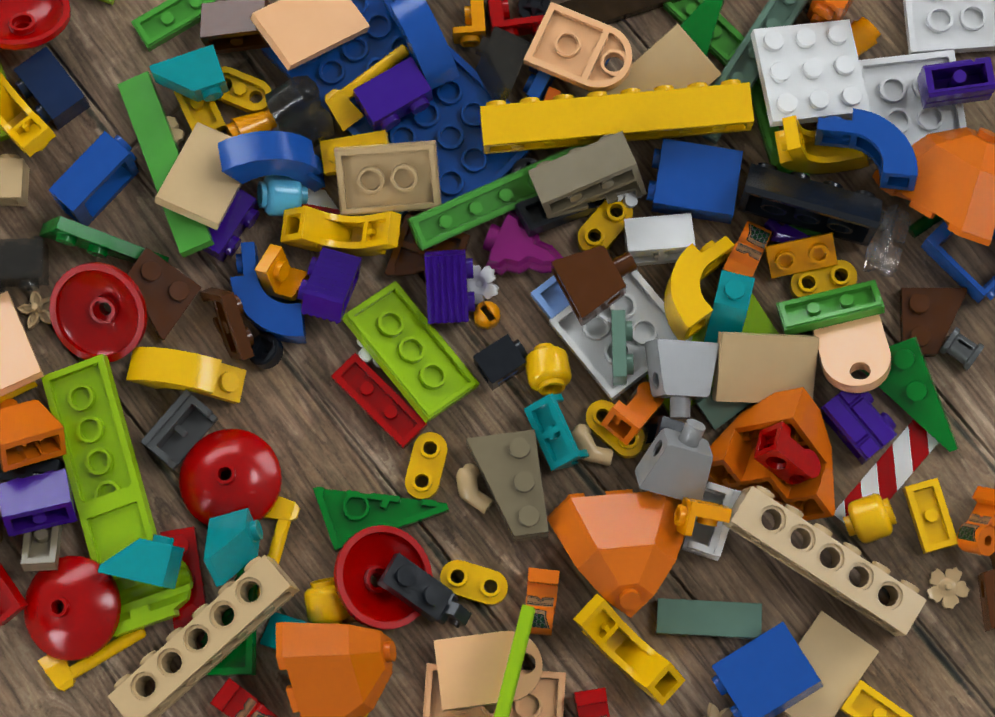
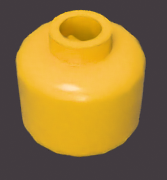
M541 343L536 345L534 350L526 356L525 360L527 363L525 369L531 389L544 396L552 393L559 394L565 390V387L571 381L572 373L568 355L564 349L554 346L552 343Z
M877 493L851 501L848 505L849 515L843 517L849 536L857 535L859 541L864 544L890 536L893 532V525L897 524L889 499H882Z
M334 577L310 582L311 587L304 592L308 620L311 623L342 624V620L347 619L350 614L345 610L338 598Z

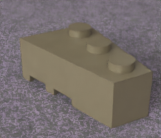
M623 131L604 135L597 142L585 147L574 148L566 155L552 161H543L528 171L548 219L586 210L589 207L587 203L606 199L608 204L618 202L617 196L635 191L637 197L647 194L637 163Z
M535 429L466 438L467 448L495 501L513 541L547 538L549 530Z

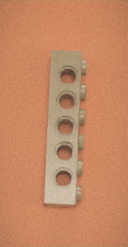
M757 485L756 488L750 486L742 490L732 507L730 522H723V525L895 637L907 635L927 599L918 594L920 591L918 587L906 580L899 582L889 575L890 569L877 561L870 563L860 556L862 552L857 547L847 542L839 543L831 537L833 533L825 526L818 523L812 525L803 519L804 514L799 509L789 504H786L784 507L775 501V495L768 489ZM764 512H769L774 518L775 523L772 530L766 529L762 524L761 518ZM794 530L798 531L803 537V545L800 549L795 548L791 543V534ZM822 550H827L832 556V564L829 568L823 566L820 561ZM853 568L861 575V582L857 587L852 585L849 580V573ZM882 587L890 595L889 603L886 606L878 598L879 590Z
M263 555L262 557L258 556L252 559L244 567L245 573L236 581L231 580L219 589V596L214 601L200 606L192 614L193 619L184 628L178 627L167 636V643L158 651H151L140 661L141 666L133 674L124 675L114 684L115 690L107 697L123 717H160L300 591L273 558ZM254 585H259L260 595L258 599L250 602L248 599L249 590ZM232 608L234 611L233 621L229 625L224 626L222 616L227 609ZM202 632H206L208 636L207 644L202 649H198L196 645L197 637ZM179 655L182 664L180 669L173 673L170 664L172 659ZM153 678L155 690L150 696H147L144 690L145 684Z

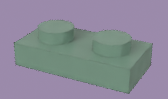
M611 310L613 386L627 385V375L634 374L633 354H626V342L633 341L632 321H626L625 310Z

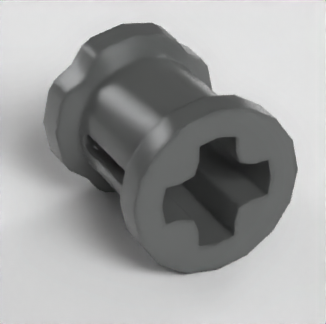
M955 327L939 352L941 354L948 353L961 362L963 368L968 371L985 345L982 343L975 344L962 335L958 327Z

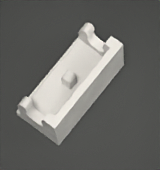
M691 213L624 219L625 251L630 252L637 266L676 263L688 246L693 243L696 247Z
M707 482L703 501L723 504L732 509L741 491ZM696 517L692 536L685 537L682 550L718 561L730 528L723 525L722 521H718L717 527L697 523Z

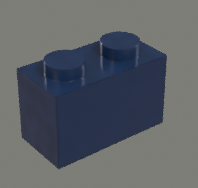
M46 46L13 69L19 78L15 83L26 99L33 96L39 104L34 108L46 124L52 121L58 130L91 107L85 95Z

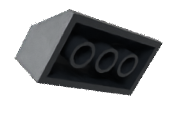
M761 162L758 165L751 163L738 210L821 234L832 232L835 238L868 247L879 226L883 200L876 198V195L869 191H849L843 189V186L837 182L824 181L821 183L810 180V176L801 172H791V174L778 171V168L772 164Z

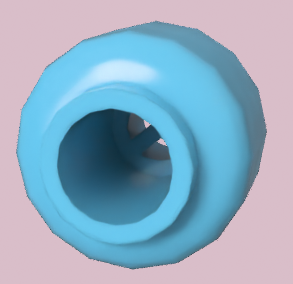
M265 176L264 180L259 181L257 186L258 206L263 208L268 216H283L285 209L307 204L308 188L302 185L301 182L287 176Z

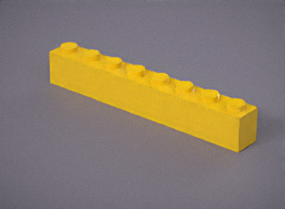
M739 79L725 80L721 82V85L707 86L705 82H695L687 85V88L674 89L672 85H662L655 87L654 91L640 92L638 88H628L620 91V94L607 95L605 91H594L588 93L587 97L573 98L571 94H560L554 96L553 100L540 101L538 97H527L521 99L520 103L506 104L504 100H493L487 102L486 106H480L484 154L590 145L597 142L604 135L615 134L623 131L627 141L751 131L754 124L750 82L741 83Z

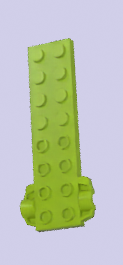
M100 354L44 375L41 379L50 412L64 427L66 454L62 456L90 559L102 564L139 538L152 541L153 535H157L108 356ZM181 561L175 589L112 576L117 584L121 598L120 620L113 637L117 638L180 616L179 609L190 600L191 589L193 588L192 575L184 561Z

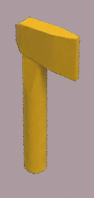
M405 45L398 46L341 90L332 89L325 95V104L342 132L364 117L359 109L350 101L354 97L353 89L394 67L409 56L410 52Z
M280 496L272 510L264 517L265 519L277 520L267 556L273 558L278 564L280 563L290 524L298 519L300 507L296 502ZM258 586V590H257V598H258L259 595H260V587H259V586Z
M143 628L120 636L109 642L95 655L79 660L71 666L68 660L56 659L49 655L37 661L56 688L65 692L74 686L76 678L145 638L146 631Z

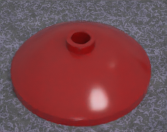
M0 0V49L28 50L42 46L56 38L70 21L71 8L69 0Z
M88 262L68 270L61 276L53 288L49 305L51 323L59 340L74 355L87 360L104 354L108 356L110 363L127 356L141 342L147 325L146 304L139 287L124 271L107 263ZM105 302L110 305L111 312L105 310Z
M223 429L210 433L200 439L187 453L179 476V488L185 506L196 519L208 526L210 518L245 508L249 509L254 520H262L274 507L282 485L281 466L275 452L261 437L241 429ZM224 470H231L232 472L228 480H221V473Z
M377 525L360 530L344 543L335 561L334 584L341 604L356 621L373 629H397L411 623L420 615L380 585L375 587L371 584V576L376 577L377 581H379L394 554L400 553L433 577L430 561L422 546L411 535L396 527Z
M82 556L60 557L58 570L38 571L28 587L25 596L28 606L24 608V619L28 633L38 648L53 658L76 661L91 657L108 644L117 629L121 614L120 593L112 575L98 572L99 565L101 564L97 561ZM62 601L64 609L60 613L58 611V604Z

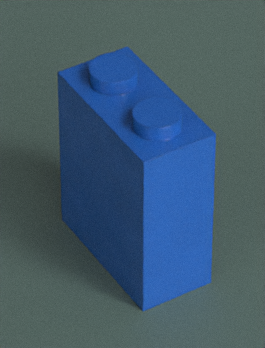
M663 138L661 149H654L652 168L658 169L656 181L650 180L646 200L653 201L651 212L670 215L691 213L692 218L731 224L735 209L743 151Z
M781 622L712 665L717 675L711 679L722 696L728 693L735 705L730 707V710L734 717H775L824 687L784 622Z

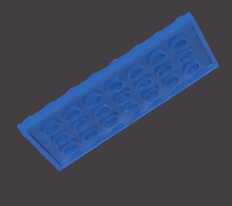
M352 0L369 23L370 28L368 32L290 71L286 69L271 47L262 48V53L336 122L325 104V95L332 89L341 90L398 46L403 44L409 50L400 29L385 7L383 0ZM450 46L449 49L460 77L432 89L433 100L429 102L430 105L424 111L418 114L409 113L401 118V122L396 127L386 131L389 143L436 140L442 203L507 175L517 160L525 158L532 151L483 153L480 106H486L487 102L493 100H504L506 104L511 102ZM410 52L409 56H407V57H406L405 59H403L402 61L408 59L409 57H412L411 52ZM355 97L351 98L350 101H351V102L359 109V111L363 114V112L361 111L360 107L358 106V104H357L356 101H355ZM365 116L345 130L350 136L374 132Z

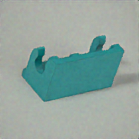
M553 393L524 408L532 429H535V436L551 471L573 467L578 464L577 460L589 457L587 449H578L558 403L564 401L562 394Z

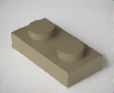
M62 525L24 533L20 563L23 571L58 570Z

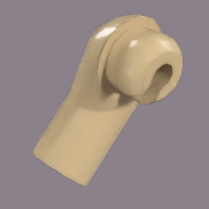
M576 425L571 433L579 450L587 449L589 457L582 458V460L610 467L614 450L596 446L590 434L592 430L588 425Z
M470 463L465 464L463 468L458 470L456 475L459 496L462 500L485 514L494 500L478 490L477 478L480 474L478 467Z

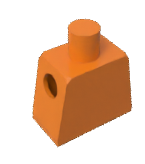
M10 398L0 404V464L3 472L66 454L64 427L39 400L18 403L17 400Z

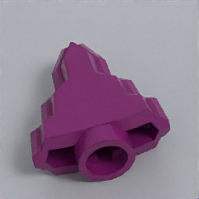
M513 210L508 212L501 226L492 223L482 248L490 252L486 266L495 269L494 274L500 276L507 271L521 274L528 269L539 273H552L551 262L563 258L552 245L540 241L539 234L529 237Z

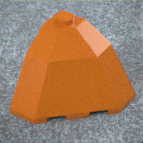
M963 127L927 134L912 145L918 166V177L914 191L880 189L891 196L911 201L909 206L929 219H933L935 214L941 217L948 225L947 229L954 234L989 247L995 229V133L981 127L978 131ZM877 169L872 177L880 187V175Z
M804 387L775 392L740 413L710 445L713 461L708 477L709 482L728 488L731 487L741 492L744 488L750 486L756 488L757 485H760L771 491L775 495L774 500L784 507L786 504H789L799 509L804 514L803 519L806 521L834 516L832 446L821 410ZM782 421L792 429L790 437L804 449H811L818 456L821 465L819 476L798 485H790L756 461L754 453L760 430Z
M633 489L605 491V495L585 496L584 493L569 494L547 516V521L578 571L606 601L630 618L656 594L675 564L685 536L676 531L677 525L674 524L675 510L679 504H682V500L650 491L633 493Z
M276 623V660L279 670H287L291 685H287L286 692L293 713L300 712V717H364L374 709L393 673L392 662L396 660V646L390 637L380 630L350 624Z

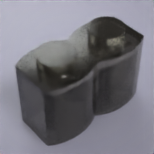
M308 75L294 76L265 95L267 106L273 118L279 124L280 131L307 137L312 140L313 148L320 145V141L328 140L335 135L333 119L330 113L321 106L320 92L317 84Z

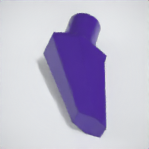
M769 219L764 225V228L772 231L771 241L774 244L811 237L789 226L787 223L782 226L778 221Z

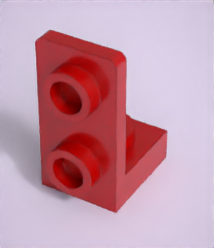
M487 0L492 39L500 38L501 41H512L519 38L520 35L532 34L535 36L544 15L510 19L508 0Z

